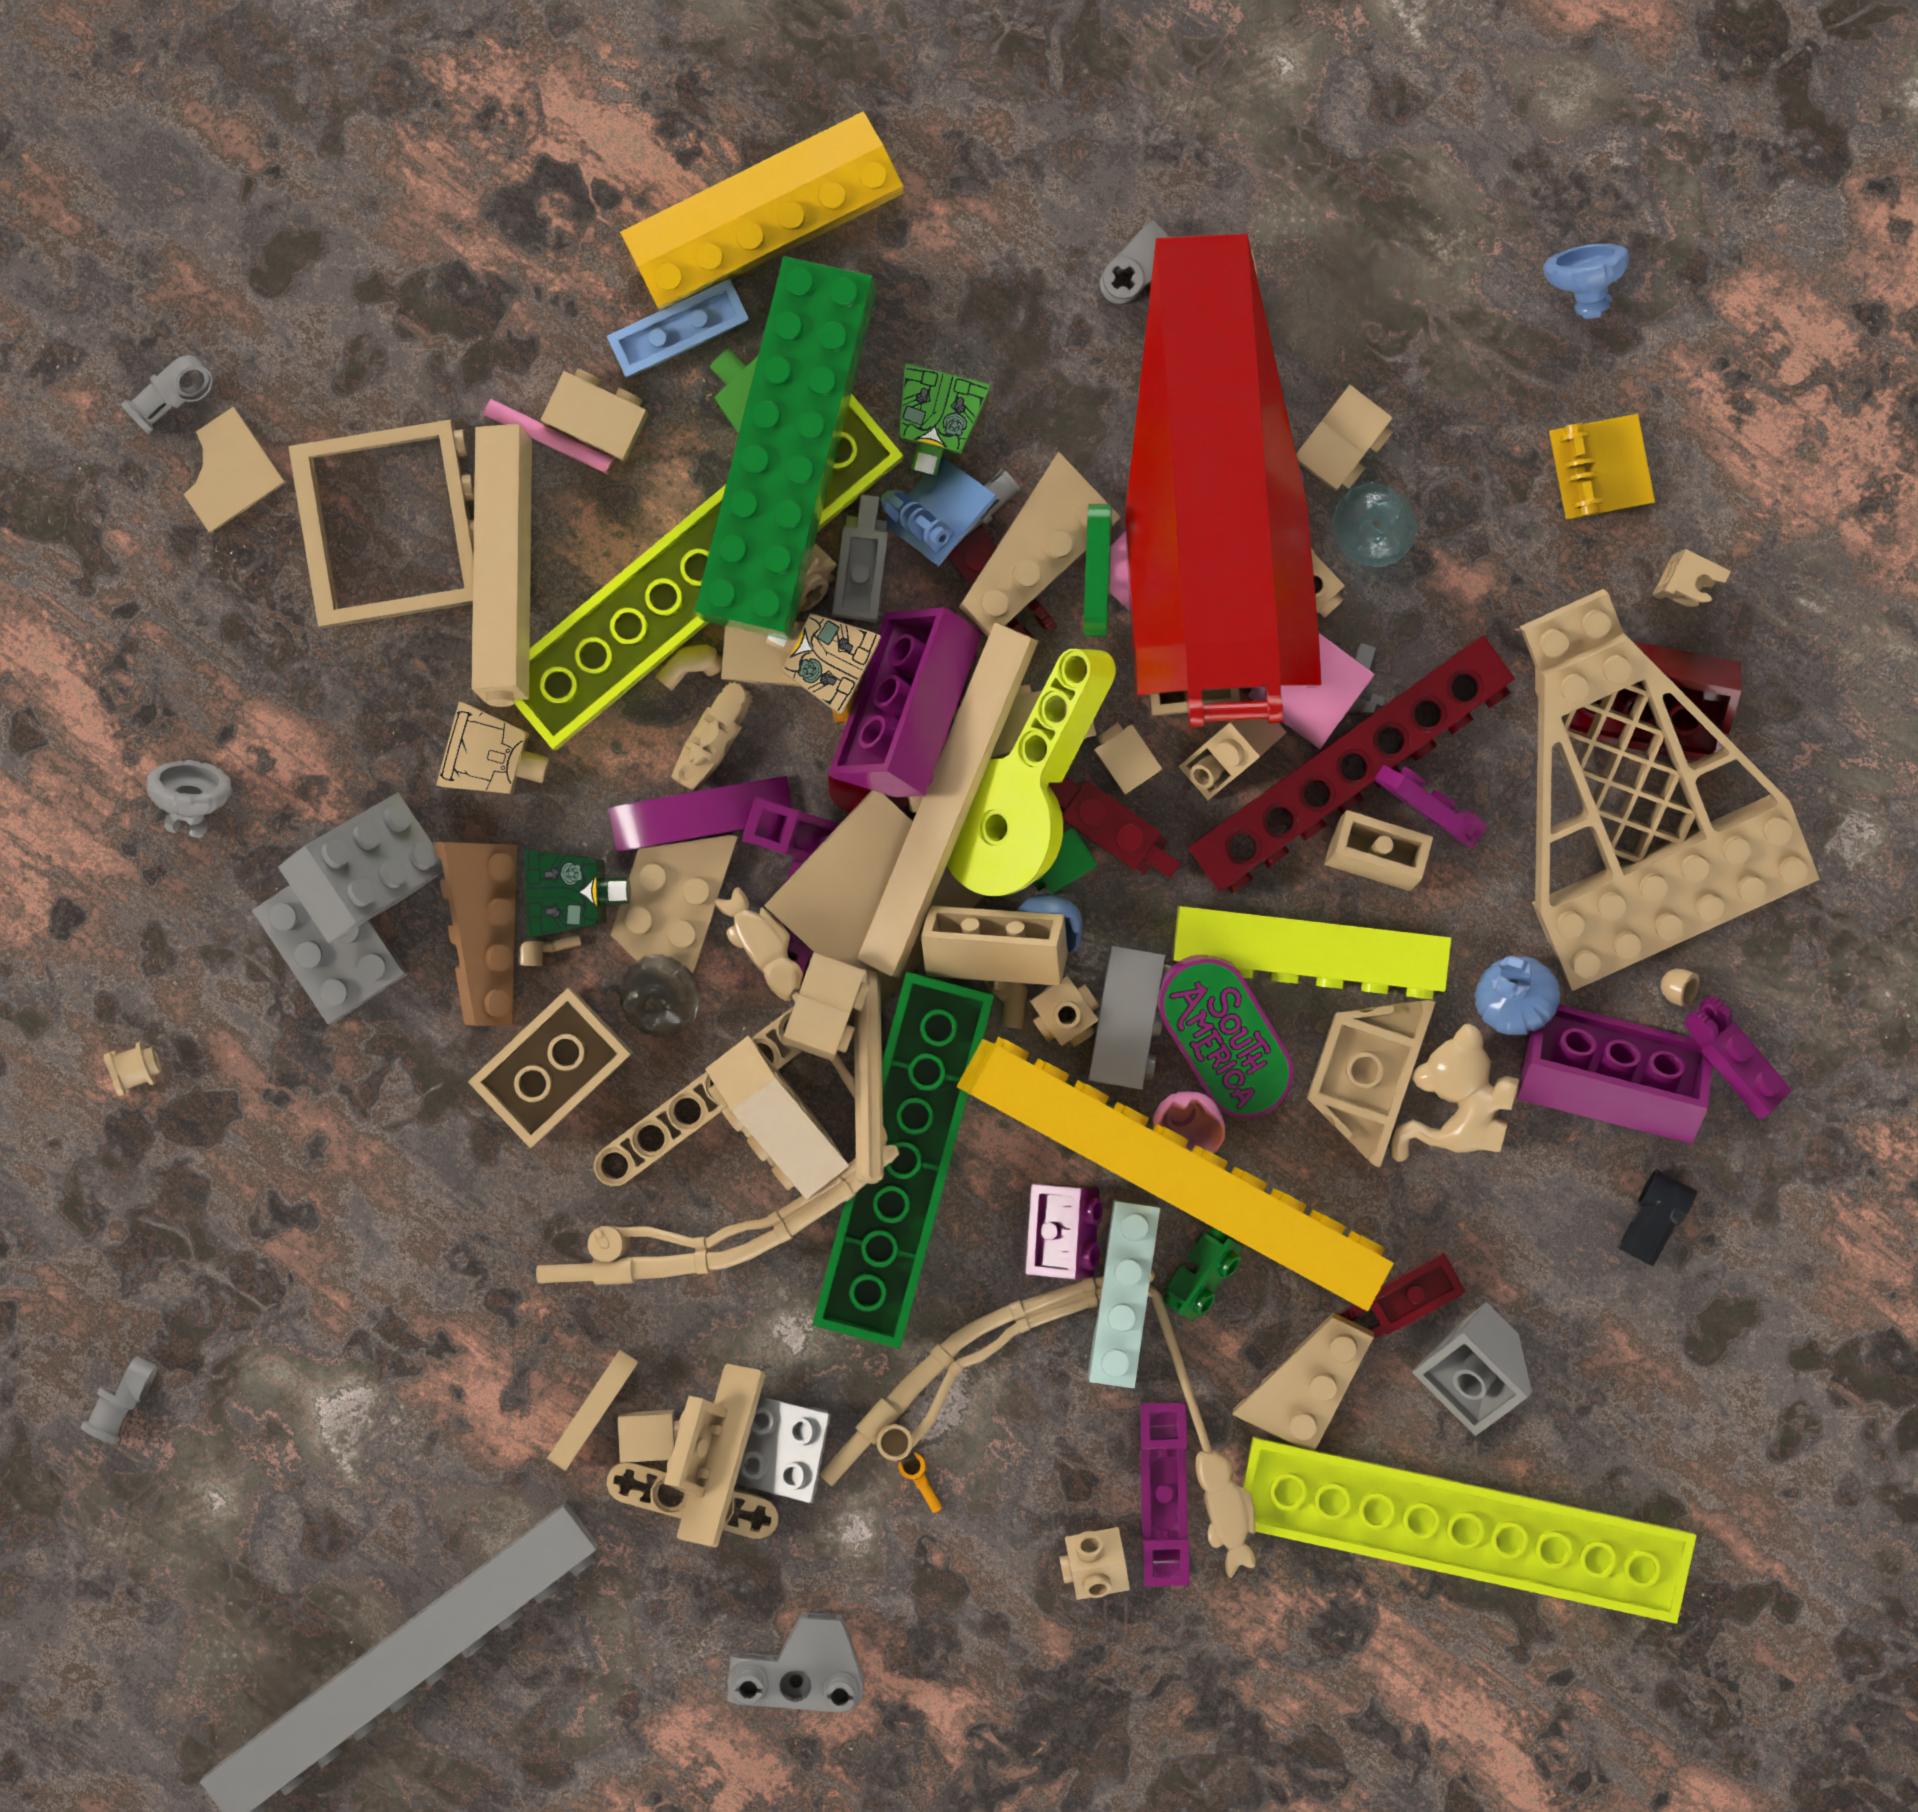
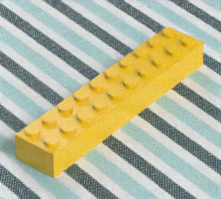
M999 1036L995 1043L982 1039L957 1085L959 1089L1366 1311L1369 1310L1394 1264L1382 1257L1386 1248L1352 1230L1348 1237L1342 1235L1346 1226L1313 1209L1309 1216L1303 1213L1307 1207L1303 1202L1275 1188L1272 1189L1270 1195L1267 1194L1264 1190L1268 1183L1235 1166L1231 1173L1227 1172L1225 1168L1228 1161L1197 1145L1194 1146L1192 1152L1185 1149L1189 1140L1157 1123L1153 1130L1145 1127L1149 1118L1130 1107L1124 1106L1119 1102H1116L1114 1108L1105 1105L1109 1099L1108 1095L1077 1080L1074 1087L1067 1084L1068 1073L1039 1058L1034 1065L1027 1062L1026 1059L1029 1052L1010 1041L1004 1040Z

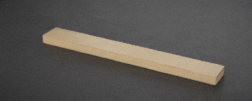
M996 622L990 632L936 764L932 783L928 787L926 795L922 798L857 957L858 960L892 977L900 978L1039 642L1034 638Z

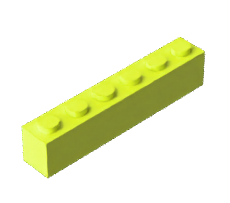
M1178 906L1172 960L1181 961L1193 955H1208L1209 957L1222 958L1229 961L1239 970L1243 978L1253 979L1254 970L1272 972L1271 981L1298 984L1299 975L1317 977L1316 986L1343 989L1344 980L1362 982L1361 991L1388 994L1390 985L1407 987V997L1433 999L1434 991L1445 992L1451 937Z

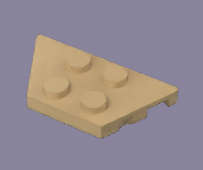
M719 836L640 848L637 851L629 876L631 885L630 904L620 905L611 936L679 1002L685 1003L716 907L714 900L719 898L736 846L737 836Z
M1427 999L1335 1012L1306 1099L1374 1166L1381 1167L1436 1003Z

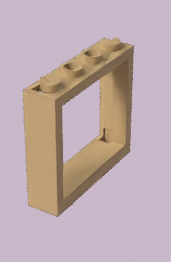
M444 420L288 446L319 627L325 629L473 604L474 519H470L468 502L474 501V486L471 474L463 475L460 457L468 456L463 429L456 430L454 422ZM440 438L464 588L339 609L314 458Z

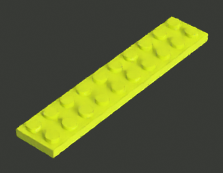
M1253 1436L1241 1487L1250 1492L1255 1511V1532L1676 1624L1678 1623L1697 1536L1695 1533L1322 1451H1313Z

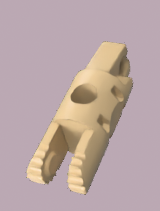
M730 682L729 685L722 688L723 692L719 693L711 708H706L697 726L684 744L671 777L692 791H698L716 770L742 729L740 724L746 716L748 708L751 707L753 696L751 695L752 692L748 691V688L742 687L740 683Z

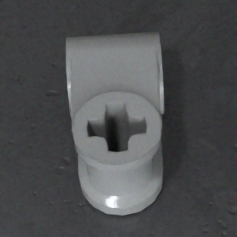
M1154 220L1150 221L1127 243L1124 247L1125 249L1105 268L1100 279V290L1109 302L1118 305L1127 304L1151 283L1156 238L1169 237ZM1114 272L1118 276H1122L1125 273L1130 275L1131 280L1128 283L1130 290L1125 286L1120 287L1118 290L1113 287Z

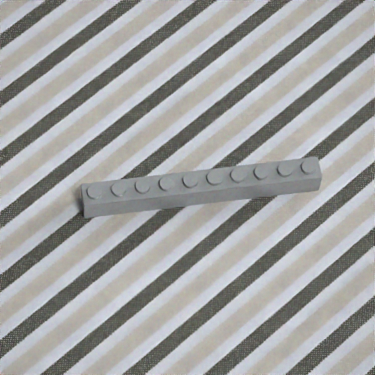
M564 1502L212 1768L199 1781L222 1812H264L270 1807L266 1799L278 1790L284 1796L306 1780L302 1774L303 1771L315 1762L320 1768L331 1762L342 1752L338 1746L351 1735L358 1741L378 1725V1722L374 1719L377 1715L387 1708L392 1713H395L415 1697L410 1690L424 1680L431 1686L451 1670L447 1663L459 1653L465 1659L474 1654L487 1643L483 1635L496 1625L501 1631L505 1630L523 1616L519 1608L532 1598L539 1604L559 1589L558 1584L555 1582L569 1570L573 1576H576L589 1567L596 1560L592 1553L596 1551L599 1543L568 1502Z

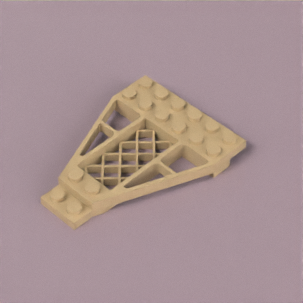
M1604 589L1599 590L1520 626L1535 664V692L1538 697L1535 901L1532 904L1545 937L1553 948L1566 983L1572 991L1820 880L1790 800L1624 634L1607 591ZM1624 688L1638 693L1629 716L1610 709L1618 691ZM1671 693L1722 744L1723 748L1695 762L1687 763L1662 699L1663 695ZM1599 699H1602L1600 705L1593 703ZM1647 702L1657 726L1639 720ZM1582 707L1597 712L1587 734L1569 728L1576 710ZM1607 716L1625 723L1616 745L1598 739ZM1635 727L1654 733L1645 755L1626 749ZM1569 737L1583 741L1578 756L1575 754ZM1662 742L1665 745L1672 766L1655 760ZM1556 743L1582 810L1579 814L1551 826L1552 747ZM1594 746L1612 752L1603 774L1584 768ZM1623 756L1641 763L1632 784L1613 778ZM1737 759L1770 795L1710 822L1698 792L1696 780L1700 775ZM1651 767L1669 773L1660 795L1642 789ZM1585 777L1599 781L1593 797ZM1678 781L1688 805L1670 799ZM1609 786L1628 792L1619 813L1600 807ZM1638 796L1656 802L1647 824L1629 818ZM1667 806L1684 812L1675 834L1657 828ZM1600 816L1615 821L1609 835H1607ZM1694 820L1696 828L1689 831ZM1625 825L1643 831L1634 853L1616 847ZM1589 826L1606 869L1549 894L1550 843ZM1654 835L1668 840L1647 850ZM1616 855L1627 860L1619 863Z

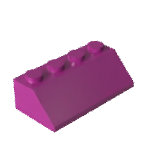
M946 607L886 612L878 633L882 639L863 674L828 775L834 779L893 797L925 796L928 787L932 783L940 752L948 738V730L956 707L962 698V690L970 667L976 658V650L983 632Z
M1559 1004L1557 1012L1550 1022L1546 1023L1543 1028L1535 1032L1530 1031L1520 1069L1517 1099L1693 1144L1708 1110L1712 1064L1701 1052L1702 1048L1693 1038Z

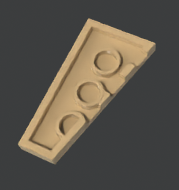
M1060 452L1053 458L1044 475L959 606L987 637H989L995 622L1006 626L1086 551L1088 504H1108ZM1112 508L1113 526L1121 517Z

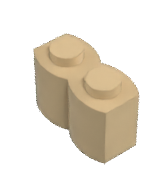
M1349 385L1296 453L1298 463L1335 492L1342 484L1350 489L1366 468L1359 463L1369 448L1377 453L1393 433L1387 427L1393 417L1353 386Z
M814 952L787 1024L782 1044L830 1061H834L837 1050L846 1053L855 1027L847 1025L852 1008L859 1011L862 1010L870 985L862 983L865 970Z

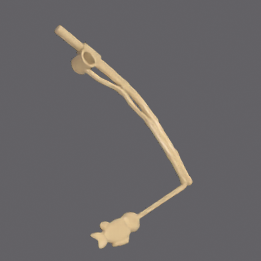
M739 887L734 889L730 900L715 899L716 907L723 914L734 918V926L728 928L726 932L729 941L739 948H744L755 966L764 973L766 983L772 992L785 1001L793 999L796 1002L799 994L798 991L801 989L803 973L800 966L788 957L787 950L790 934L785 927L763 907L760 908L759 914L749 910L748 898ZM836 1053L834 1061L831 1062L855 1099V1080L838 1053ZM883 1126V1162L885 1167L888 1163H892L899 1155V1150L895 1145H886L888 1137ZM855 1158L849 1163L847 1169L807 1200L801 1196L782 1209L772 1212L768 1217L726 1226L708 1238L706 1236L691 1238L650 1226H601L596 1228L588 1239V1249L594 1258L592 1263L538 1265L536 1269L537 1282L540 1284L593 1281L595 1285L636 1283L637 1279L666 1278L697 1273L698 1275L709 1274L713 1270L726 1269L751 1260L773 1247L790 1240L796 1233L836 1206L850 1200L866 1183L859 1182L856 1177ZM774 1227L773 1230L743 1245L720 1252H708L707 1250L726 1238L744 1231ZM630 1237H651L695 1248V1253L659 1257H627L631 1249Z
M1151 1270L1150 1283L1155 1278L1153 1270ZM1103 1276L1082 1279L1081 1282L1022 1301L1012 1302L1001 1309L970 1322L951 1334L940 1346L937 1344L930 1351L931 1354L912 1370L885 1400L881 1398L855 1427L858 1431L819 1475L829 1485L833 1486L870 1443L874 1445L877 1443L879 1453L888 1460L898 1461L907 1457L914 1446L935 1423L955 1377L957 1378L964 1371L963 1368L984 1361L1002 1348L1013 1336L1029 1331L1030 1328L1087 1308L1099 1307ZM1149 1285L1148 1297H1151L1203 1449V1451L1197 1454L1195 1465L1197 1479L1205 1490V1504L1212 1522L1208 1528V1541L1214 1548L1224 1544L1229 1550L1226 1555L1225 1566L1228 1577L1232 1578L1239 1565L1249 1568L1255 1567L1254 1554L1250 1547L1245 1544L1247 1532L1252 1535L1255 1534V1511L1250 1492L1237 1486L1232 1480L1233 1466L1231 1460L1216 1450L1212 1451L1162 1295L1155 1286ZM1013 1320L1016 1321L996 1341L980 1351L954 1361L953 1358L962 1348L983 1334ZM944 1368L948 1369L926 1417L912 1434L904 1426L894 1424L918 1394Z

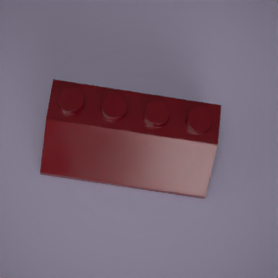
M1632 641L1728 738L1742 692L1741 662ZM1625 688L1619 690L1610 709L1629 716L1638 693ZM1671 693L1663 695L1662 699L1686 759L1697 761L1723 748L1722 744ZM1599 699L1593 703L1600 705L1602 699ZM1647 702L1639 720L1657 726ZM1583 707L1577 709L1569 728L1587 734L1597 712ZM1607 716L1598 739L1616 745L1625 723ZM1635 727L1627 748L1646 751L1654 733ZM1662 742L1657 754L1668 756L1665 745Z

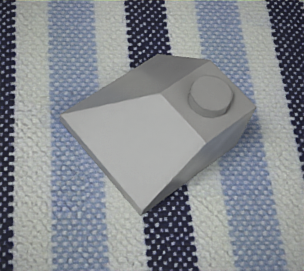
M1487 1302L1462 1320L1411 1372L1475 1436L1527 1399L1532 1393L1519 1334Z

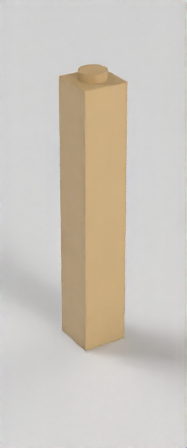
M520 424L475 427L472 690L488 705L495 707H507L513 705L514 700L529 699L532 438Z

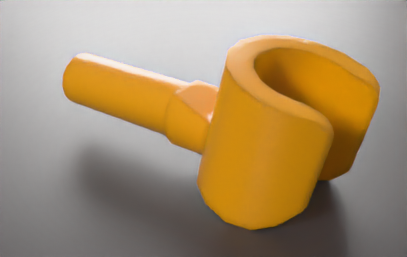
M914 1453L921 1464L919 1472L914 1475L908 1474L902 1461H899L898 1464L899 1471L903 1477L914 1481L932 1513H936L943 1507L925 1475L927 1471L926 1460L922 1455Z

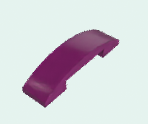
M787 776L609 807L616 852L745 829L755 797L792 808Z
M755 797L741 841L807 860L840 823Z
M1140 1403L1141 1520L1144 1587L1190 1586L1187 1521L1186 1403Z

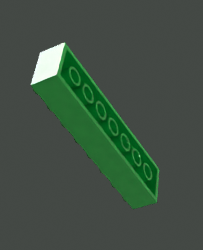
M783 256L694 610L702 621L790 641L878 289L871 275Z
M906 971L882 1060L883 1126L888 1137L886 1145H895L899 1150V1155L892 1163H888L884 1167V1176L878 1183H866L856 1192L854 1197L847 1202L845 1201L812 1326L898 1349L901 1348L968 1093L959 1089L957 1085L984 1037L994 994Z

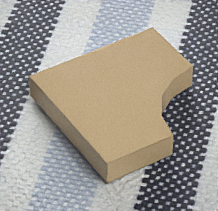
M234 406L196 431L203 448V466L196 483L184 496L209 533H213L286 484Z

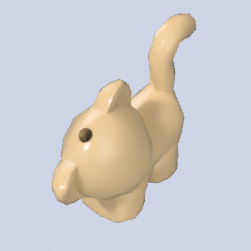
M1464 1024L1456 1032L1453 1039L1445 1041L1430 1055L1428 1062L1415 1068L1411 1078L1417 1087L1427 1092H1435L1438 1097L1446 1101L1458 1102L1459 1108L1441 1129L1429 1127L1414 1119L1397 1126L1390 1142L1391 1156L1396 1161L1403 1162L1408 1158L1409 1140L1412 1138H1417L1429 1146L1445 1148L1455 1153L1474 1152L1477 1150L1501 1151L1509 1120L1499 1117L1498 1112L1499 1109H1512L1519 1079L1505 1076L1498 1079L1494 1087L1489 1083L1492 1062L1483 1049L1481 1032L1475 1026Z

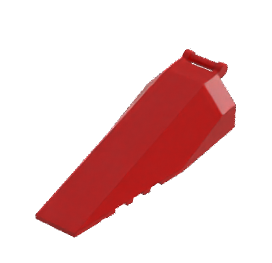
M1248 234L1156 238L1125 508L1134 697L1186 691L1189 728L1203 727L1204 722L1267 719L1268 723H1282L1283 704L1281 686L1316 688L1322 685L1308 506ZM1265 687L1266 700L1204 704L1202 701V690Z

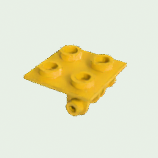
M1638 414L1586 424L1577 423L1567 425L1565 428L1549 431L1566 520L1655 503Z

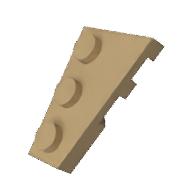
M1332 1313L1294 1350V1353L1282 1365L1261 1381V1385L1233 1408L1232 1415L1300 1448L1315 1451L1374 1338V1332Z

